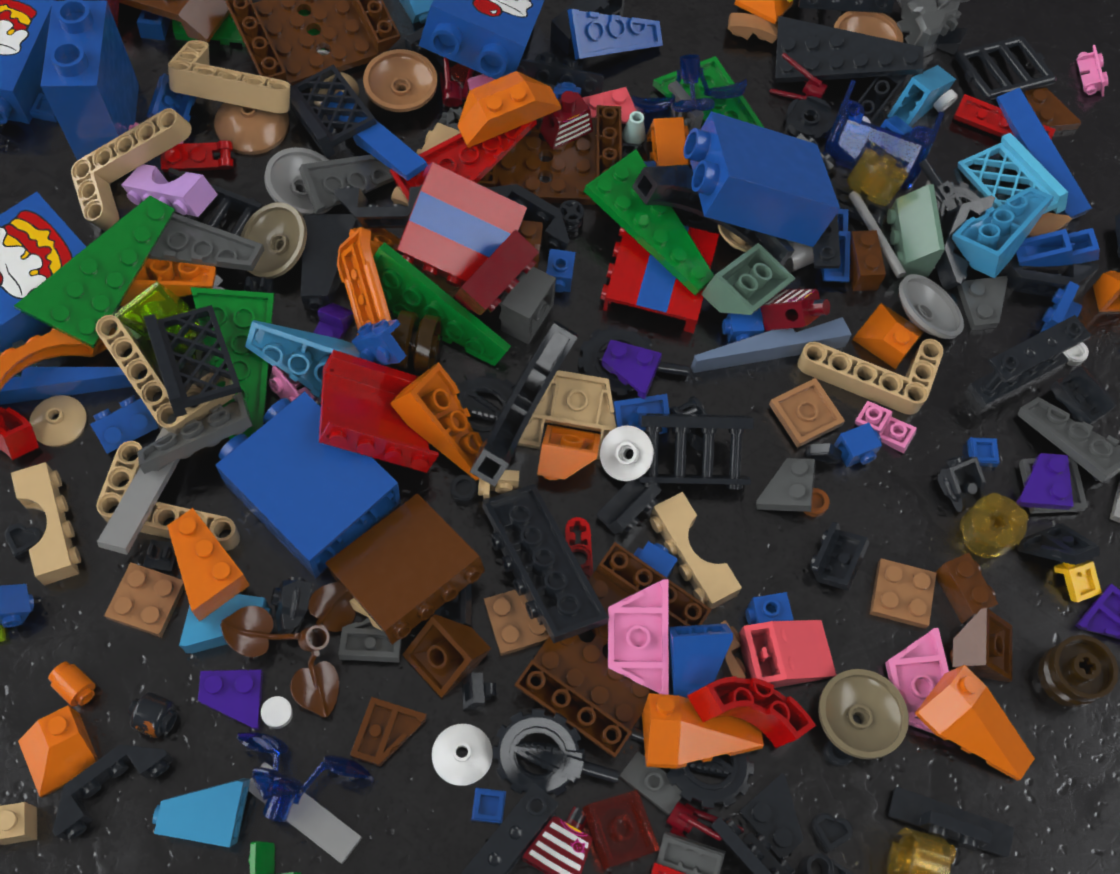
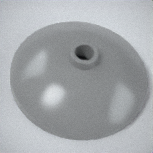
M295 147L279 151L269 160L265 169L264 181L269 195L275 202H282L293 206L302 216L304 214H315L299 169L301 164L328 161V159L320 153L306 148ZM330 208V209H328V210H325V211H323V212H320V213H318V214H324V213L328 212L329 210H331L332 208Z
M910 274L900 282L899 298L906 315L915 326L932 336L943 339H953L963 331L964 321L958 306L938 284L917 274Z

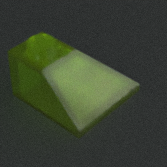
M156 281L113 315L127 327L150 340L143 316L155 314L158 320L188 312L191 309L186 302ZM182 326L166 327V331L177 335ZM190 329L184 337L190 336L194 330Z

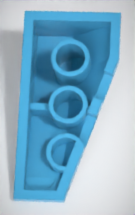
M1029 187L1006 199L1005 204L997 208L991 207L987 209L985 214L978 218L972 217L966 220L952 235V240L965 259L970 262L971 268L995 278L1010 262L1051 204L1054 196Z
M253 320L245 345L246 348L272 366H277L289 374V378L293 381H298L306 386L316 397L322 394L323 367L333 350L361 358L360 352L353 343Z

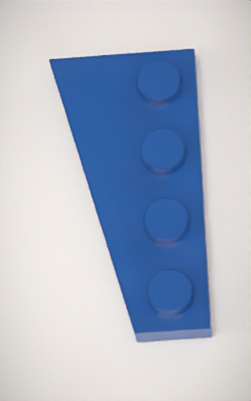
M577 9L567 10L575 60L663 46L660 21L634 17L627 18L613 14H599V12L592 11L585 12Z

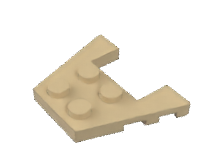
M558 370L536 407L517 446L540 449L544 424L552 423L601 432L597 459L600 460V447L604 438L610 431L617 428L609 379Z

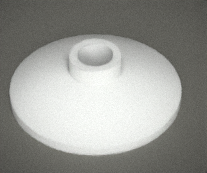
M620 426L613 429L606 435L600 447V460L604 470L611 477L621 481H633L643 476L649 470L654 457V448L649 436L643 430L634 426ZM629 449H632L634 452L631 459L626 457V452Z
M456 724L446 728L437 737L432 748V762L437 774L444 781L452 785L467 786L476 783L485 776L492 763L493 751L489 738L481 729L470 724ZM461 747L468 750V754L464 758L456 755V751Z

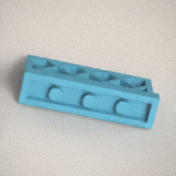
M1011 133L1002 136L1001 143L958 162L957 168L984 197L990 195L995 197L996 193L1011 195L1010 197L1023 191L1017 189L1018 183L1027 184L1030 187L1054 196L1053 201L1043 214L1052 210L1057 214L1066 209L1068 191ZM999 153L1004 159L1003 161L992 160L989 157ZM973 164L983 165L981 171L972 170L968 166ZM987 166L1000 168L999 173L986 172L985 170ZM1004 168L1015 170L1018 173L1017 176L1003 174ZM982 179L997 181L995 186L983 184ZM1000 181L1015 183L1013 188L999 186ZM995 197L992 206L997 208L1005 204L1006 201L998 200Z

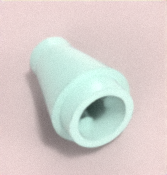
M634 111L630 114L629 120L622 131V138L625 143L641 144L646 138L644 115L639 111Z

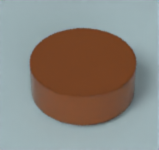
M813 488L811 512H803L811 517L823 515L830 504L828 495L819 488Z

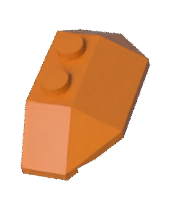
M515 71L471 89L457 126L469 148L561 109V105L550 86Z

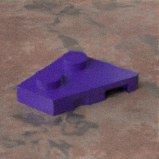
M610 339L602 358V366L610 373L615 374L624 385L629 384L637 390L640 398L646 399L661 361L662 353Z
M1040 453L1032 466L1031 474L1026 479L1022 494L1016 501V506L1070 510L1074 504L1068 455Z
M1112 583L1109 584L1075 626L1078 629L1120 639V590Z
M200 671L198 702L249 726L253 730H260L263 671Z

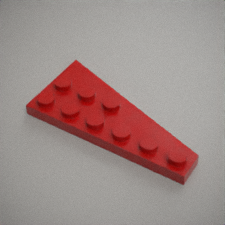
M531 121L469 148L461 133L419 154V156L428 165L434 162L478 183L537 124V121ZM391 169L392 178L409 203L410 187H419L423 184L425 179L422 177L424 170L407 181Z

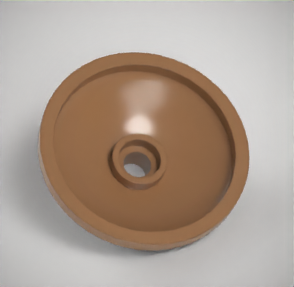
M848 11L841 15L834 25V28L903 42V34L897 23L884 13Z
M405 49L390 50L379 54L367 65L363 75L364 89L370 100L377 106L393 112H408L424 106L434 96L437 89V73L432 63L417 52Z
M223 103L220 106L214 119V128L219 141H231L233 143V152L244 155H256L274 149L284 140L290 126L288 112L273 113L229 103Z

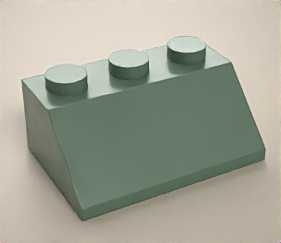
M928 184L897 198L892 208L888 209L887 223L891 224L890 243L894 245L895 254L906 271V274L902 277L910 274L929 277L945 250L934 184Z
M757 243L715 274L701 295L721 313L752 315L796 278Z

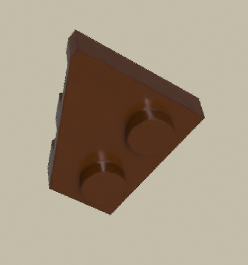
M1046 87L1023 92L1041 124L1056 129L1055 131L1078 129L1081 125V121Z
M371 697L350 757L380 767L426 721L427 714Z

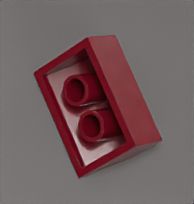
M515 229L465 282L453 299L479 315H482L486 309L491 313L501 302L498 296L504 290L509 294L519 283L516 277L521 271L527 274L537 262L533 258L539 251Z

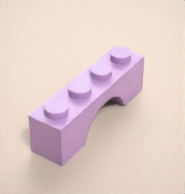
M146 164L137 167L121 184L127 192L128 199L136 205L152 196L174 208L177 213L199 217L218 195L201 174L186 172L176 180L168 182L156 166Z

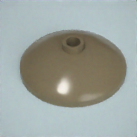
M282 202L271 203L257 210L249 218L243 228L241 237L263 244L264 252L254 270L249 272L260 278L271 279L285 274L297 263L306 245L307 227L302 214L296 208Z
M865 669L847 670L833 677L820 695L818 713L821 726L830 741L846 754L860 759H877L893 752L904 740L909 725V715L905 700L893 683L882 675ZM853 715L861 719V724L854 721Z

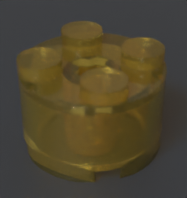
M866 148L849 174L847 183L858 194L861 191L868 194L867 199L871 202L886 206L893 200L909 174L904 169L896 166L897 160L892 156L884 154L882 157L875 151Z
M991 493L979 499L962 517L960 531L962 530L963 541L970 551L980 557L1003 556L1024 538L1027 531L1028 514L1010 498L998 493Z
M905 827L899 831L898 835H901L902 838L899 843H892L888 856L887 874H950V867L956 856V850L953 845L948 844L944 838Z

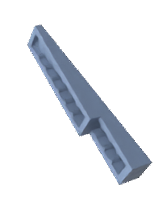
M843 317L796 333L793 328L771 330L694 355L691 369L693 373L801 355L803 348L809 342H819L834 349L846 346L852 334Z

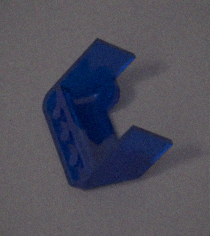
M851 80L823 149V154L827 152L838 165L901 188H911L915 185L922 170L918 164L928 157L944 113L939 112L932 128L917 126L912 129L909 137L862 120L865 113L863 106L849 99L856 81Z

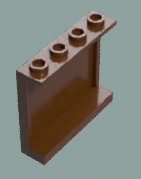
M418 493L325 563L336 582H340L383 630L392 645L399 639L405 638L415 626L429 619L439 607L453 600L458 592L468 584L476 582L481 574L485 572L480 556Z

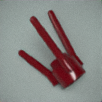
M782 53V57L809 79L804 81L806 85L802 91L806 95L803 96L777 89H770V93L792 99L799 98V100L806 99L807 96L821 99L828 86L823 84V81L815 78L786 53Z
M443 57L445 78L443 72H439L442 102L447 107H459L462 104V100L467 99L469 89L467 80L473 77L474 70L469 68L462 89L458 82L451 81L449 59Z
M678 801L666 821L667 824L672 826L670 833L687 838L683 831L689 834L694 826L718 841L722 840L716 831L697 820L699 817L714 822L718 817L698 810L688 803L684 805ZM738 826V827L740 828V830L742 831V833H743V832H744V828Z

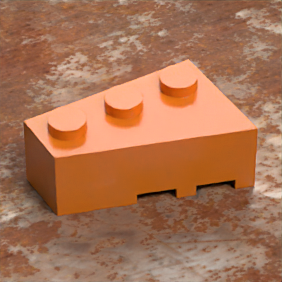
M683 117L653 119L646 138L647 142L652 141L653 152H650L649 155L650 161H656V166H689L691 164L690 160L686 159L683 153L684 144L689 134L688 126L684 125Z
M193 508L167 525L191 611L199 622L250 586L244 574Z

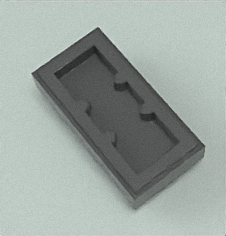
M638 751L619 776L621 780L667 815L672 812L681 799L679 794L682 791L676 784L671 786L666 775L667 773L657 767H646L645 756Z
M665 831L656 863L685 874H720L726 851Z

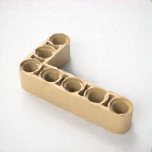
M188 41L168 63L169 88L173 92L273 113H286L290 110V84L288 82L210 66L209 44L205 41Z
M167 108L76 161L72 166L71 175L84 218L105 232L119 221V214L110 183L186 140L191 134V124L175 110Z
M105 315L98 320L96 324L97 334L157 423L168 432L179 434L187 422L194 418L200 421L211 413L210 409L219 404L224 405L235 395L232 394L201 403L195 408L187 407L185 408L186 415L179 416L174 423L168 424V418L174 412L163 378L129 328L116 316ZM118 327L113 335H109L112 328ZM132 348L131 354L127 357H123L124 352L127 349ZM147 369L146 376L138 379L139 373ZM210 372L200 380L209 382L214 373ZM221 376L215 385L221 381H226L225 386L231 385L233 382ZM192 385L186 393L187 397L200 394L203 388ZM162 391V397L158 401L153 402V396L157 392Z
M924 340L913 355L905 377L819 342H809L805 345L797 365L804 374L901 413L912 415L919 411L929 396L943 356V347L937 340Z
M127 441L119 446L96 505L97 511L107 523L113 513H108L113 506H118L140 468L138 457L133 461H128L133 455H138L137 451L143 449L136 441ZM129 480L125 486L118 487L122 481ZM156 502L140 532L171 539L168 527L163 526L164 522L168 518H175L176 520L190 509ZM195 510L225 550H232L239 544L240 533L230 518ZM231 530L227 537L219 538V534L222 531Z

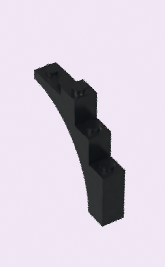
M688 165L654 166L642 169L632 188L646 205L680 208L704 217L699 194L692 190L693 171ZM707 218L728 229L751 247L759 243L782 266L785 265L795 251L786 239Z
M557 321L553 322L531 360L527 363L514 384L510 396L478 450L470 473L492 486H496L508 467L517 444L536 407L578 338L577 333Z

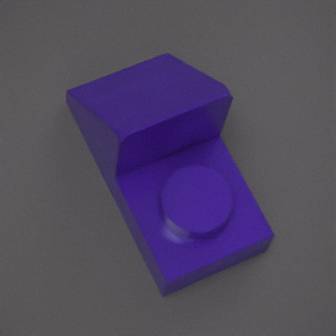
M330 303L320 308L317 312L320 321L313 333L343 340L354 320L352 310L335 303Z

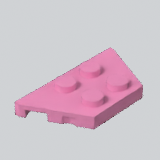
M663 579L608 606V668L659 694L669 695L668 579Z
M939 628L932 629L885 662L889 681L899 690L905 700L909 715V725L930 733L933 732L914 713L942 676L949 672Z

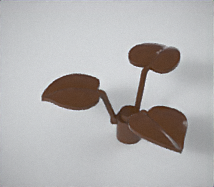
M340 582L330 583L318 588L310 596L308 612L317 618L314 626L305 628L300 633L270 634L273 629V619L268 611L259 606H246L221 621L222 635L235 652L246 657H257L265 654L269 646L268 639L298 640L300 647L304 651L311 652V656L308 661L309 668H301L293 675L290 683L291 695L302 708L321 717H328L337 701L339 676L335 667L330 662L323 661L314 665V661L320 655L319 650L325 648L329 643L330 636L328 631H342V627L352 624L356 611H354L349 602L353 599V596Z

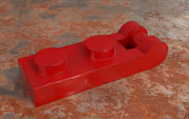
M223 140L211 143L177 144L161 154V170L168 172L170 168L178 171L233 169L234 164L230 154L233 151V143ZM214 153H220V159L214 160Z

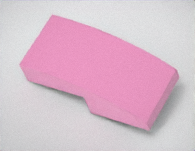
M870 401L866 402L855 420V424L858 426L870 423L873 430L878 432L882 443L902 453L906 451L917 429L912 425L893 418L891 410Z

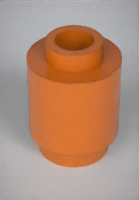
M67 661L56 666L48 677L51 681V687L72 707L87 704L95 694L96 684L79 667Z

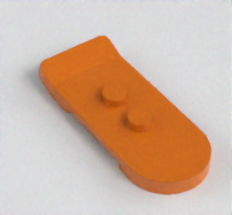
M359 227L339 246L337 268L342 283H345L357 330L368 322L375 324L383 319H386V321L391 320L370 247L371 230Z

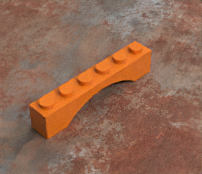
M52 328L51 332L42 336L35 335L26 344L16 349L14 347L9 348L0 355V391L12 377L32 364L59 356L94 357L107 350V347L101 338L96 346L92 348ZM115 328L110 330L109 335H113L116 332Z

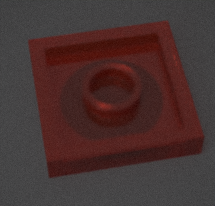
M638 790L594 802L582 808L604 870L660 850Z

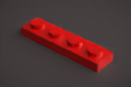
M966 94L963 95L953 119L999 137L1008 133L1013 135L1000 107ZM1043 125L1050 139H1052L1056 129Z

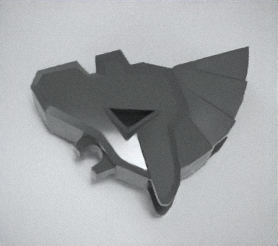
M897 0L902 8V20L897 22V26L901 32L909 33L905 37L908 44L924 47L925 53L931 50L939 34L944 36L949 29L951 31L955 30L958 25L956 19L961 16V12L958 10L959 5L969 0Z

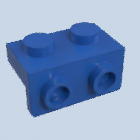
M163 74L159 77L147 117L150 118L164 109L172 108L189 122L191 118L189 113L197 97L171 91L169 88V76Z
M1070 281L1064 289L1059 288L1051 300L1054 303L1053 307H1049L1042 318V321L1045 323L1040 333L1074 315L1078 318L1082 305L1074 302L1073 299L1079 285Z
M383 319L375 324L368 322L357 331L359 335L352 340V343L360 352L362 359L381 365L400 363L407 356L391 335L400 325L398 319L390 321Z
M667 394L647 396L646 399L633 398L613 401L616 427L634 426L645 431V427H641L638 424L639 413L670 414ZM662 427V432H659V434L667 433V427Z
M135 395L119 402L121 408L110 412L109 408L93 415L95 421L90 423L107 454L119 448L124 442L133 441L159 428L141 398L136 399Z

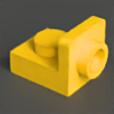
M1087 560L1085 563L1077 565L1063 562L1054 566L1055 573L1064 574L1071 601L1080 602L1102 594L1093 561Z

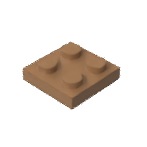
M816 378L771 399L769 403L797 448L842 426L845 422Z
M881 558L877 564L870 615L926 629L930 623L936 572Z
M130 562L104 616L108 620L162 638L185 589L183 580Z
M516 590L484 599L500 656L543 644L549 637L544 624L540 625L536 618L530 619L525 606L528 601L525 595L519 596Z

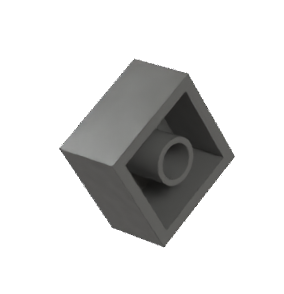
M535 267L527 274L521 272L516 277L519 283L509 294L505 292L499 303V306H501V313L499 315L501 331L526 344L530 343L554 305L556 278Z

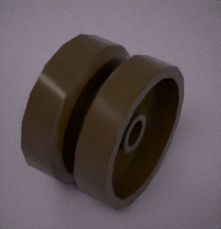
M401 310L397 318L400 325L394 330L393 337L407 356L400 363L391 364V367L406 371L413 362L415 372L423 374L435 365L440 344L441 317L426 314L419 324L417 312Z
M1086 635L1071 636L1046 651L1039 661L1038 676L1042 688L1051 699L1067 707L1086 706L1112 692L1118 682L1119 668L1115 656L1104 643L1094 637Z

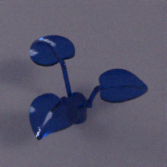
M688 54L680 57V70H677L676 80L679 84L681 79H683L685 84H690L691 100L675 102L673 93L671 98H639L633 95L632 100L634 107L644 113L664 111L671 104L672 109L677 112L707 111L715 107V101L710 98L696 99L694 83L698 82V78L701 79L704 87V95L713 96L715 99L742 96L745 93L747 79L732 85L709 89L703 74V68L700 67V55Z
M239 732L237 734V739L244 746L255 751L270 753L273 757L272 769L255 767L252 771V778L263 800L267 799L263 815L271 820L287 821L293 803L299 804L301 796L323 770L329 769L338 775L369 779L372 783L374 782L375 778L356 761L342 756L326 755L323 759L324 762H321L307 781L302 784L297 779L281 775L278 772L280 753H287L289 749L282 740L259 732Z

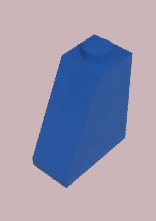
M727 623L668 627L669 695H679L688 698L687 695L715 681L733 640V632Z

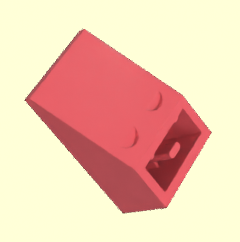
M822 620L770 621L743 626L738 633L748 679L757 678L773 684L774 688L829 679L836 676Z

